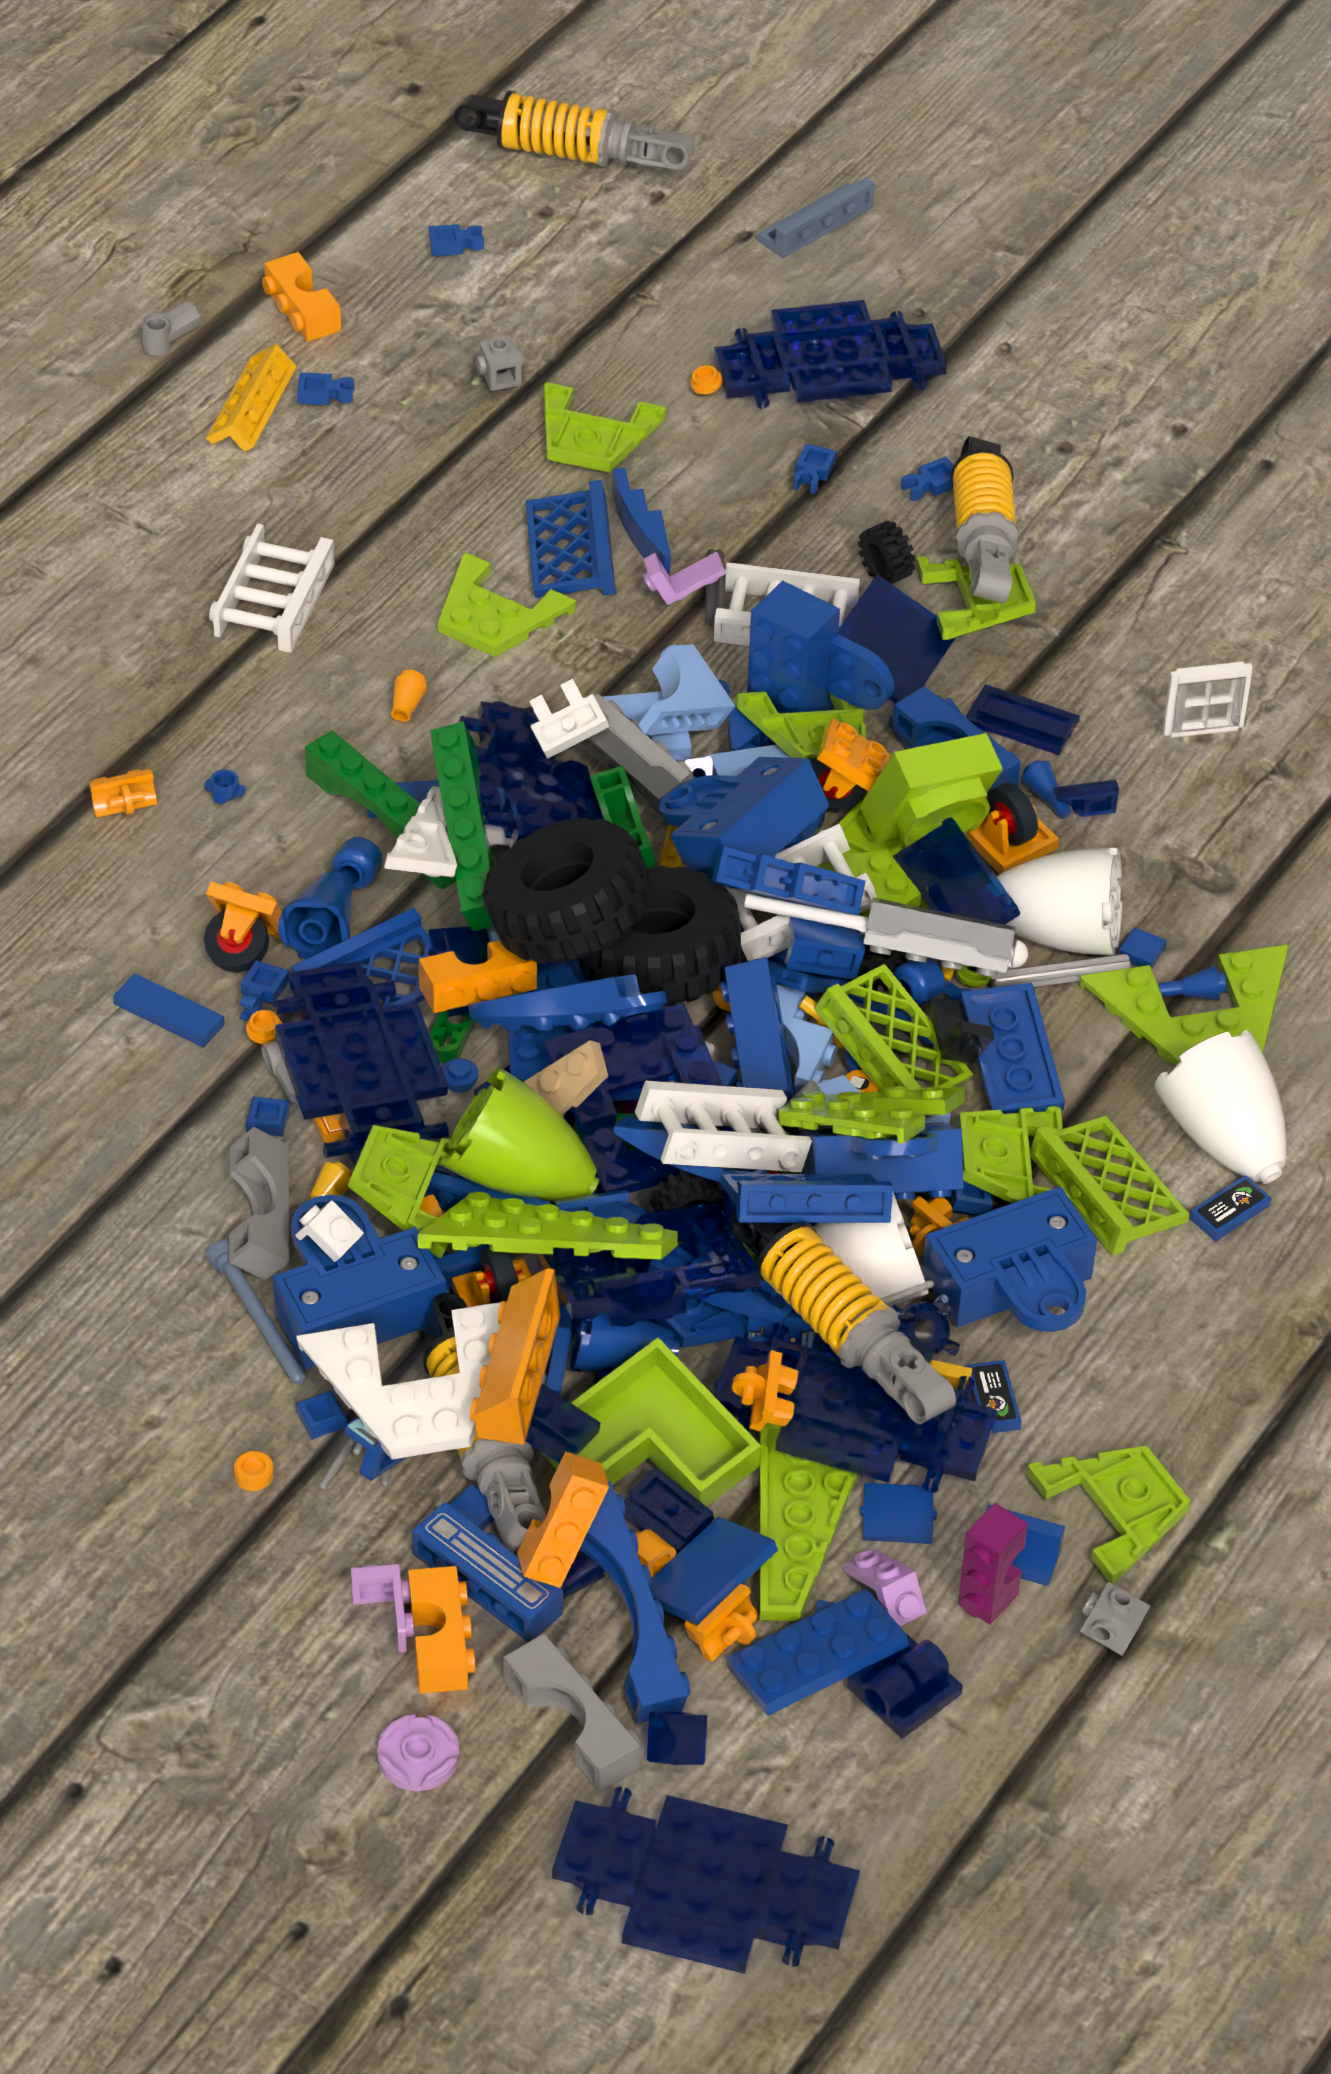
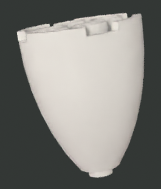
M1118 848L1071 850L1046 855L1022 863L988 881L986 889H980L979 909L985 910L986 917L995 923L1014 926L1016 935L1032 942L1063 951L1114 956L1115 948L1119 947L1122 923L1120 881H1117V878L1122 877Z
M1245 1030L1241 1033V1036L1231 1037L1229 1032H1224L1209 1038L1179 1056L1181 1062L1176 1065L1169 1075L1167 1072H1163L1158 1076L1154 1088L1171 1115L1183 1130L1215 1160L1241 1176L1246 1175L1254 1182L1262 1181L1263 1184H1267L1282 1175L1281 1169L1286 1163L1287 1143L1281 1100L1267 1061L1250 1031Z
M894 1193L892 1194L891 1223H817L813 1226L817 1234L824 1240L825 1245L830 1246L835 1255L840 1256L844 1264L851 1267L853 1274L858 1275L862 1282L871 1288L872 1294L883 1298L925 1282ZM928 1289L921 1291L920 1293H917L915 1295L904 1298L902 1300L891 1303L889 1305L899 1304L902 1302L922 1297L923 1295L929 1294Z

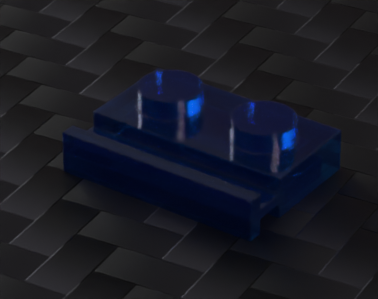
M541 1384L526 1442L560 1463L565 1452L578 1455L599 1433L601 1422Z
M656 1467L628 1493V1497L624 1500L626 1509L624 1519L641 1532L647 1529L654 1531L675 1548L676 1555L714 1520L713 1511Z

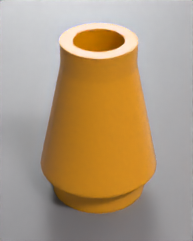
M404 670L395 678L391 716L399 722H408L411 719L412 713L428 690L426 678L420 672Z

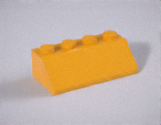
M546 1268L511 1286L508 1300L502 1301L498 1312L499 1331L491 1335L489 1342L490 1362L489 1365L482 1366L479 1379L481 1393L479 1398H473L470 1408V1421L475 1422L478 1438L525 1444L560 1319L554 1269Z

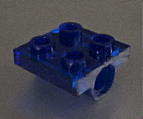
M908 1634L909 1647L847 1677L846 1686L902 1739L962 1695L963 1685L949 1673L948 1661L939 1647L929 1640H923L918 1644Z

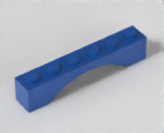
M608 1481L609 1489L579 1550L589 1555L606 1571L619 1589L628 1608L633 1628V1655L623 1690L634 1721L637 1724L681 1713L691 1690L686 1673L679 1671L676 1662L677 1648L675 1641L671 1635H666L663 1626L664 1612L659 1600L653 1599L650 1591L651 1576L649 1569L645 1564L641 1565L637 1555V1536L633 1529H628L625 1522L626 1509L624 1500L620 1494H615L611 1481Z

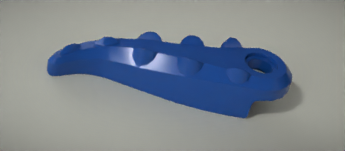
M631 974L468 1004V1010L471 1019L478 1022L484 1029H489L492 1024H501L509 1032L518 1030L522 1025L533 1026L539 1031H551L555 1026L570 1025L574 1030H582L593 1027L595 1022L603 1021L607 1026H611L615 1022L629 1024L634 1020L635 1014L662 1010L668 1000L666 990L642 994L639 989L637 976Z

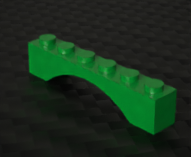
M462 721L430 730L449 842L457 863L455 876L461 911L472 931H477L493 926L484 906L483 888L489 869L495 865L482 811L479 781L480 768L475 741L466 724Z
M333 730L305 746L306 776L327 794L346 796L362 804L374 813L397 839L404 833L406 825L412 816L415 817L418 812L420 803ZM422 873L441 890L456 882L455 874L454 877H431Z

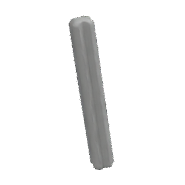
M1118 954L1007 969L1006 973L998 972V977H991L990 983L992 988L1032 983L1035 988L1079 982L1080 975L1131 968V962L1127 954Z

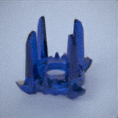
M941 1294L933 1304L917 1302L909 1305L904 1310L896 1305L892 1306L898 1313V1319L900 1320L898 1332H903L909 1338L910 1344L924 1358L936 1355L941 1350L956 1356L960 1350L959 1343L949 1340L950 1324L946 1315L952 1313L953 1307L946 1304L949 1297ZM922 1319H928L934 1326V1334L928 1341L923 1342L916 1337L915 1326Z

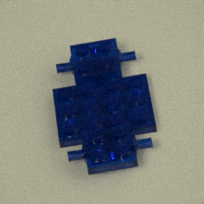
M864 300L771 310L770 320L774 331L748 334L747 329L742 328L741 333L739 328L734 333L737 343L730 346L714 347V359L723 379L722 385L726 398L754 396L756 405L760 409H762V403L764 408L770 405L767 394L790 392V382L797 403L892 392V380L906 378L912 379L916 391H919V386L921 391H923L927 387L924 376L946 374L947 363L933 323L920 325L906 324L901 311H898L897 314L896 311L892 312L890 318L871 320Z
M481 701L477 712L479 719L460 716L459 722L464 721L468 730L477 732L480 739V746H475L480 768V796L483 816H485V825L503 827L505 837L512 838L515 843L519 839H524L533 834V831L542 827L553 826L556 822L564 820L567 822L575 821L577 818L603 819L587 765L573 760L566 762L554 760L556 755L547 759L531 728V725L539 722L532 707L521 708L510 706L500 701L493 703Z
M360 961L290 972L289 984L294 996L292 998L273 1000V1011H275V1015L296 1012L302 1020L275 1025L274 1035L304 1120L340 1114L339 1124L344 1140L323 1143L325 1158L347 1154L355 1166L373 1125L419 1133V1139L424 1140L449 1137L447 1122L425 1125L417 1104V1100L446 1096L449 1088L417 1001L382 1007L379 998L396 996V985L393 980L373 984L372 979L365 975Z
M779 1323L773 1325L768 1341H751L735 1337L713 1395L728 1411L739 1415L738 1422L749 1433L751 1430L749 1426L752 1404H743L741 1402L742 1397L733 1392V1378L737 1374L745 1373L747 1366L758 1368L760 1365L766 1364L771 1350L782 1353V1365L798 1371L797 1383L793 1392L790 1395L777 1392V1397L794 1403V1412L785 1427H781L776 1440L775 1451L887 1483L890 1482L900 1454L899 1460L928 1469L922 1488L929 1491L932 1483L931 1493L938 1492L943 1474L976 1481L997 1420L998 1410L978 1405L970 1399L973 1387L975 1386V1381L971 1377H969L967 1385V1376L959 1378L958 1386L954 1389L956 1395L954 1407L922 1424H918L908 1416L906 1411L893 1397L886 1393L884 1388L875 1379L870 1378L863 1371V1366L852 1368L844 1366L829 1344L825 1343L817 1333L811 1348L785 1341L789 1329L782 1324L780 1330ZM910 1343L931 1365L934 1358V1349Z
M621 1786L615 1788L610 1807H601L575 1800L552 1868V1879L572 1883L582 1890L576 1905V1910L581 1914L584 1913L586 1907V1915H592L597 1899L631 1907L622 1933L623 1944L742 1974L746 1973L756 1939L786 1946L782 1962L789 1966L792 1957V1967L799 1966L804 1945H821L837 1950L840 1949L858 1886L860 1870L837 1865L829 1861L835 1845L831 1838H827L824 1848L825 1836L818 1837L813 1857H805L782 1851L787 1837L788 1824L667 1795L656 1827V1820L630 1814L626 1811L632 1796V1792L626 1787L623 1795Z

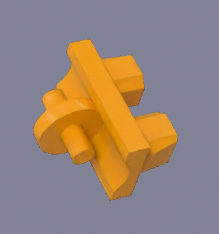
M151 769L128 771L124 775L110 778L101 777L89 782L93 811L96 818L120 812L131 815L134 814V809L157 805Z
M919 1196L912 1201V1207L915 1212L910 1221V1226L912 1227L909 1232L915 1237L912 1246L919 1255H924L926 1234L954 1225L948 1220L952 1217L953 1208L944 1197H936L927 1202ZM963 1217V1218H961L959 1221H957L955 1224H957V1223H959V1222H962V1221H965V1220H968L969 1218H968V1217H966V1218Z
M771 1350L766 1364L760 1365L758 1368L747 1366L745 1373L737 1374L733 1378V1392L742 1397L741 1402L743 1404H752L749 1426L751 1429L761 1431L766 1423L785 1427L793 1417L794 1403L777 1397V1392L790 1395L795 1389L798 1371L781 1364L782 1353Z
M740 1583L698 1625L689 1621L685 1622L689 1639L699 1644L704 1659L713 1662L735 1641L748 1645L755 1639L756 1631L752 1624L757 1620L758 1613L750 1602L749 1595L751 1591L748 1586Z

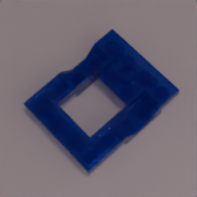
M685 1003L618 1020L611 1026L603 1024L544 1040V1050L550 1065L589 1040L600 1043L608 1077L577 1108L573 1107L579 1138L587 1148L597 1168L595 1177L599 1178L598 1185L601 1193L626 1190L631 1193L657 1186L661 1181L667 1183L669 1181L667 1176L672 1173L674 1177L678 1176L681 1169L670 1164H663L661 1160L646 1154L640 1149L628 1151L624 1139L614 1134V1126L617 1124V1112L611 1096L641 1089L645 1081L667 1082L674 1080V1083L723 1086L699 1026L693 1025ZM715 1126L718 1131L734 1132L732 1127Z
M717 1202L641 1215L634 1223L639 1225L659 1224L664 1229L678 1231V1242L691 1239L705 1261L703 1263L637 1274L632 1266L653 1259L615 1258L611 1255V1250L590 1253L589 1256H574V1248H554L553 1255L537 1254L544 1269H554L557 1292L572 1320H589L604 1314L611 1326L627 1327L634 1325L636 1322L650 1319L666 1320L674 1315L687 1313L686 1299H705L713 1294L724 1292L739 1293L746 1291L748 1288L761 1286L759 1269L742 1242L734 1234L731 1224Z

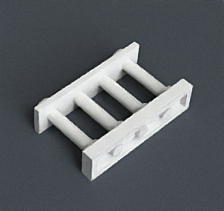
M257 523L252 535L247 536L244 541L243 553L218 602L214 601L211 605L209 620L213 622L214 636L221 637L228 622L273 631L274 635L278 636V650L291 653L335 565L334 540L321 537L315 550L311 549L309 552L265 543L264 525ZM262 556L303 564L306 565V568L297 574L260 566L258 563ZM250 578H256L296 588L293 593H289L286 596L246 586ZM239 600H245L285 610L282 616L278 615L277 618L235 608Z
M727 562L725 592L733 593L729 609H716L714 642L749 646L751 612L742 611L745 596L749 594L766 597L782 580L840 608L839 635L850 640L851 625L843 624L846 607L857 608L860 579Z
M840 824L823 830L817 835L775 855L777 859L791 863L802 862L812 866H817L829 860L835 872L854 877L842 853L850 850V847ZM866 873L856 877L866 881L859 913L870 909L873 897L877 898L873 885ZM725 886L736 900L740 923L745 930L740 933L741 949L747 961L768 958L789 948L792 938L789 916L777 914V916L758 925L750 909L744 908L746 894L752 893Z
M645 1081L635 1110L639 1121L662 1122L669 1135L661 1156L663 1164L802 1172L812 1143L811 1138L808 1136L786 1135L781 1125H779V1109L785 1106L787 1100L782 1090ZM680 1123L697 1124L699 1129H684ZM715 1126L732 1127L734 1132L718 1131ZM750 1128L766 1129L768 1134L752 1133Z

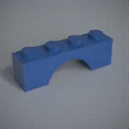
M925 686L894 704L892 730L914 747L985 733L971 723L965 715L958 713L940 696L935 695ZM987 733L1003 768L987 792L988 796L991 790L1004 783H1012L1018 786L1021 761L1014 753L1007 751Z

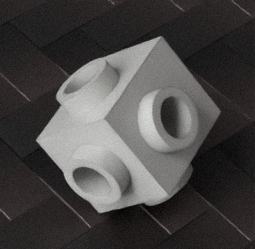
M511 336L480 342V356L475 358L476 368L479 375H484L490 391L521 386L524 358L522 350L520 348L516 349Z
M1108 1582L1101 1595L1092 1592L1081 1613L1088 1618L1080 1632L1123 1656L1146 1616L1150 1605Z

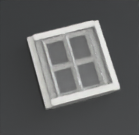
M1243 661L1178 668L1176 671L1170 672L1162 728L1163 735H1170L1172 738L1236 731L1238 728L1244 727L1253 670L1252 664H1244Z

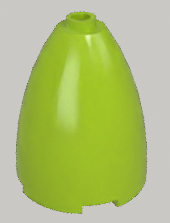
M501 1067L493 1070L487 1079V1082L491 1085L487 1090L483 1088L477 1096L474 1095L447 1143L453 1148L450 1157L444 1155L441 1165L472 1182L514 1196L535 1197L554 1202L592 1195L599 1183V1178L595 1177L597 1168L587 1148L573 1128L554 1107L527 1084Z

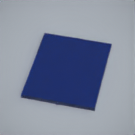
M878 574L839 628V635L869 649L878 655L888 666L894 681V691L890 700L895 704L925 685L956 639L955 637L943 640L937 625V616Z

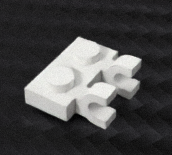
M573 679L560 685L570 706L551 714L542 695L529 701L539 722L531 725V728L547 759L610 727L593 694L583 699Z

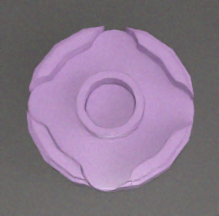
M416 1714L405 1715L391 1722L380 1735L377 1748L379 1769L388 1781L401 1789L415 1792L434 1789L445 1783L456 1771L460 1759L458 1737L451 1726L438 1717L426 1715V1718L416 1717Z

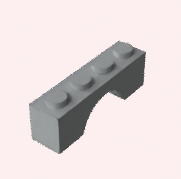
M253 1127L230 1145V1175L242 1186L248 1195L253 1215L229 1233V1263L263 1280H267L278 1270L283 1269L290 1258L289 1145Z
M543 1633L504 1656V1681L527 1708L553 1706L569 1712L579 1721L583 1731L575 1741V1765L598 1793L639 1769L640 1750L642 1747L638 1736L632 1729L624 1728L618 1721L612 1705L607 1700H600L594 1693L588 1677L583 1672H576L570 1665L568 1656L560 1645H553Z

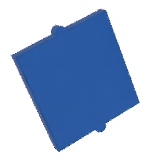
M865 1483L864 1506L860 1507L859 1513L863 1517V1540L932 1544L933 1521L937 1519V1511L933 1510L934 1486Z

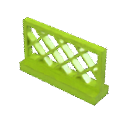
M885 964L842 986L837 983L828 988L814 1008L880 1092L885 1091V1088L890 1086L907 1087V1090L922 1089L914 1079V1076L931 1081V1087L951 1088L968 1082L974 1075L964 1062L941 1058L933 1023ZM880 978L888 987L889 995L872 990L873 981ZM848 994L863 997V1008L857 1007L848 997ZM871 1000L887 1004V1015L871 1011ZM895 1007L906 1010L911 1016V1022L894 1018ZM869 1021L886 1025V1035L878 1034ZM893 1028L910 1032V1042L907 1043L893 1039ZM917 1035L929 1038L934 1044L933 1050L917 1046ZM892 1049L909 1053L908 1064L900 1062L892 1052ZM916 1056L933 1060L932 1071L916 1067ZM940 1063L950 1065L958 1075L953 1078L940 1074Z
M1107 1116L1058 1131H1054L1050 1125L1037 1129L1030 1150V1157L1056 1188L1061 1186L1064 1192L1070 1193V1201L1090 1230L1112 1256L1124 1252L1127 1242L1188 1222L1190 1214ZM1102 1130L1110 1139V1143L1089 1137V1134ZM1068 1141L1081 1145L1080 1152L1069 1149L1064 1142ZM1086 1147L1107 1153L1106 1159L1084 1154ZM1111 1155L1127 1159L1131 1167L1111 1162ZM1083 1165L1102 1170L1101 1177L1090 1174ZM1109 1172L1128 1178L1126 1185L1105 1179L1106 1173ZM1132 1179L1148 1184L1152 1192L1132 1187ZM1104 1190L1123 1195L1122 1202L1110 1199ZM1130 1197L1149 1203L1148 1209L1126 1204L1127 1198ZM1153 1204L1169 1209L1172 1214L1166 1216L1152 1212ZM1125 1215L1144 1220V1224L1133 1227Z

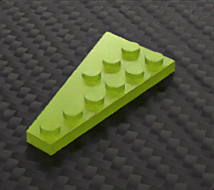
M473 1192L418 1233V1248L432 1249L434 1242L452 1243L453 1250L467 1251L469 1247L489 1244V1249L493 1252L551 1255L554 1253V1248H574V1256H589L590 1253L611 1250V1255L615 1258L662 1260L678 1246V1231L664 1229L659 1224L639 1225L628 1223V1220L622 1217L601 1218L593 1216V1213L589 1211L568 1212L559 1210L555 1205L535 1206L525 1204L523 1200L518 1198L503 1200L492 1198L485 1192Z
M792 1418L785 1427L766 1423L760 1431V1534L775 1540L778 1549L760 1567V1620H801L876 1433L878 1420Z

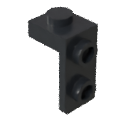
M932 996L928 1001L941 1058L973 1064L994 1040L992 1026L967 1022L963 1004L960 1001Z

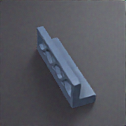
M867 177L853 185L846 183L758 233V241L784 259L873 208L875 183Z

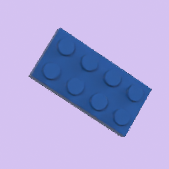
M1025 983L961 992L960 1002L963 1004L967 1022L992 1026L995 1037L976 1060L989 1110H1001L1003 1114L1018 1113L1020 1108H1033L1034 1112H1044L1048 1107L1056 1106L1061 1107V1111L1064 1110L1065 1100L1033 984Z
M866 1588L726 1658L729 1670L765 1714L769 1716L909 1647L907 1634Z

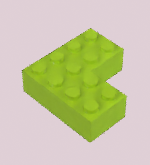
M659 1337L537 1428L538 1450L556 1470L564 1453H572L602 1463L607 1481H611L612 1485H614L649 1458L699 1512L703 1511L760 1467L761 1445Z

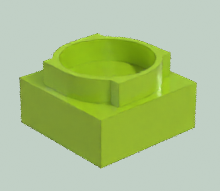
M987 733L896 751L892 754L860 804V808L875 842L901 837L907 852L940 845L958 838L968 831L979 828L990 810V805L986 798L987 792L1003 768Z

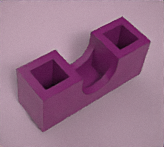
M994 1503L966 1532L958 1604L969 1615L978 1617L989 1625L994 1622L1019 1594L1022 1571L1011 1565V1563L1025 1548L1028 1527L1027 1522L997 1503Z

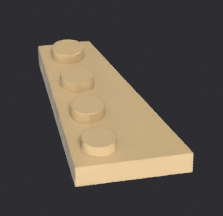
M589 1040L530 1077L524 1083L542 1096L563 1117L572 1106L577 1108L608 1077L600 1043Z

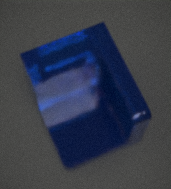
M680 1711L649 1712L647 1760L649 1762L670 1765H703L706 1755L708 1715Z

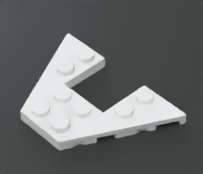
M432 786L427 794V798L420 804L415 817L412 816L404 829V833L398 837L395 847L391 853L387 854L384 863L385 869L424 873L431 877H454L457 863L449 842L440 787ZM480 793L483 817L490 846L499 844L507 845L511 848L513 843L519 839H524L533 834L525 826L527 819L519 812L513 810L500 795Z
M501 1302L451 1310L460 1370L458 1374L383 1386L374 1323L297 1336L299 1349L305 1351L319 1368L320 1374L324 1379L329 1380L338 1396L349 1409L352 1408L363 1421L364 1427L372 1437L378 1439L382 1449L391 1459L471 1447L477 1433L475 1422L470 1421L471 1403L473 1398H479L481 1388L479 1387L480 1372L482 1366L489 1365L490 1362L489 1342L492 1333H498L499 1331L498 1312Z

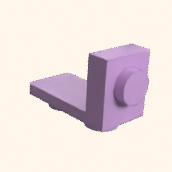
M717 552L672 576H669L656 553L643 559L647 569L643 576L652 592L658 590L667 605L686 598L691 592L704 585L714 583L726 573L721 557Z
M877 1549L863 1550L857 1553L854 1559L843 1564L846 1574L876 1591L879 1603L900 1627L927 1613L916 1572Z
M370 1564L351 1568L353 1605L393 1601L398 1653L407 1652L406 1638L414 1637L412 1613H404L403 1604H410L409 1580H401L399 1564L381 1566Z

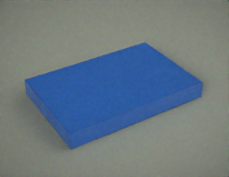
M718 1516L651 1578L650 1591L653 1599L660 1601L664 1611L698 1625L740 1583L743 1584L778 1551L775 1540Z

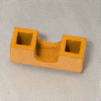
M299 252L264 263L265 276L262 277V285L265 293L274 298L279 311L287 315L294 331H299L306 342L341 331L340 305L327 288L313 292L312 269Z
M500 940L487 943L488 961L482 964L471 965L463 963L456 957L453 951L420 958L419 988L433 1013L442 1012L472 1003L537 989V963L531 959L526 961L517 957L504 948Z
M568 1452L564 1453L549 1484L551 1503L544 1522L532 1520L517 1551L524 1577L561 1588L609 1489L602 1463Z
M457 1566L408 1570L410 1610L413 1617V1626L429 1625L440 1629L439 1632L433 1635L415 1637L419 1694L468 1690V1673H475L474 1649H466L465 1639L472 1638L470 1615H462L461 1606H468L466 1581L458 1582Z

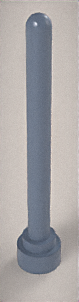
M229 1239L217 1241L206 1252L208 1261L215 1271H220V1273L227 1275L291 1382L296 1385L302 1384L306 1376L241 1269L229 1263Z

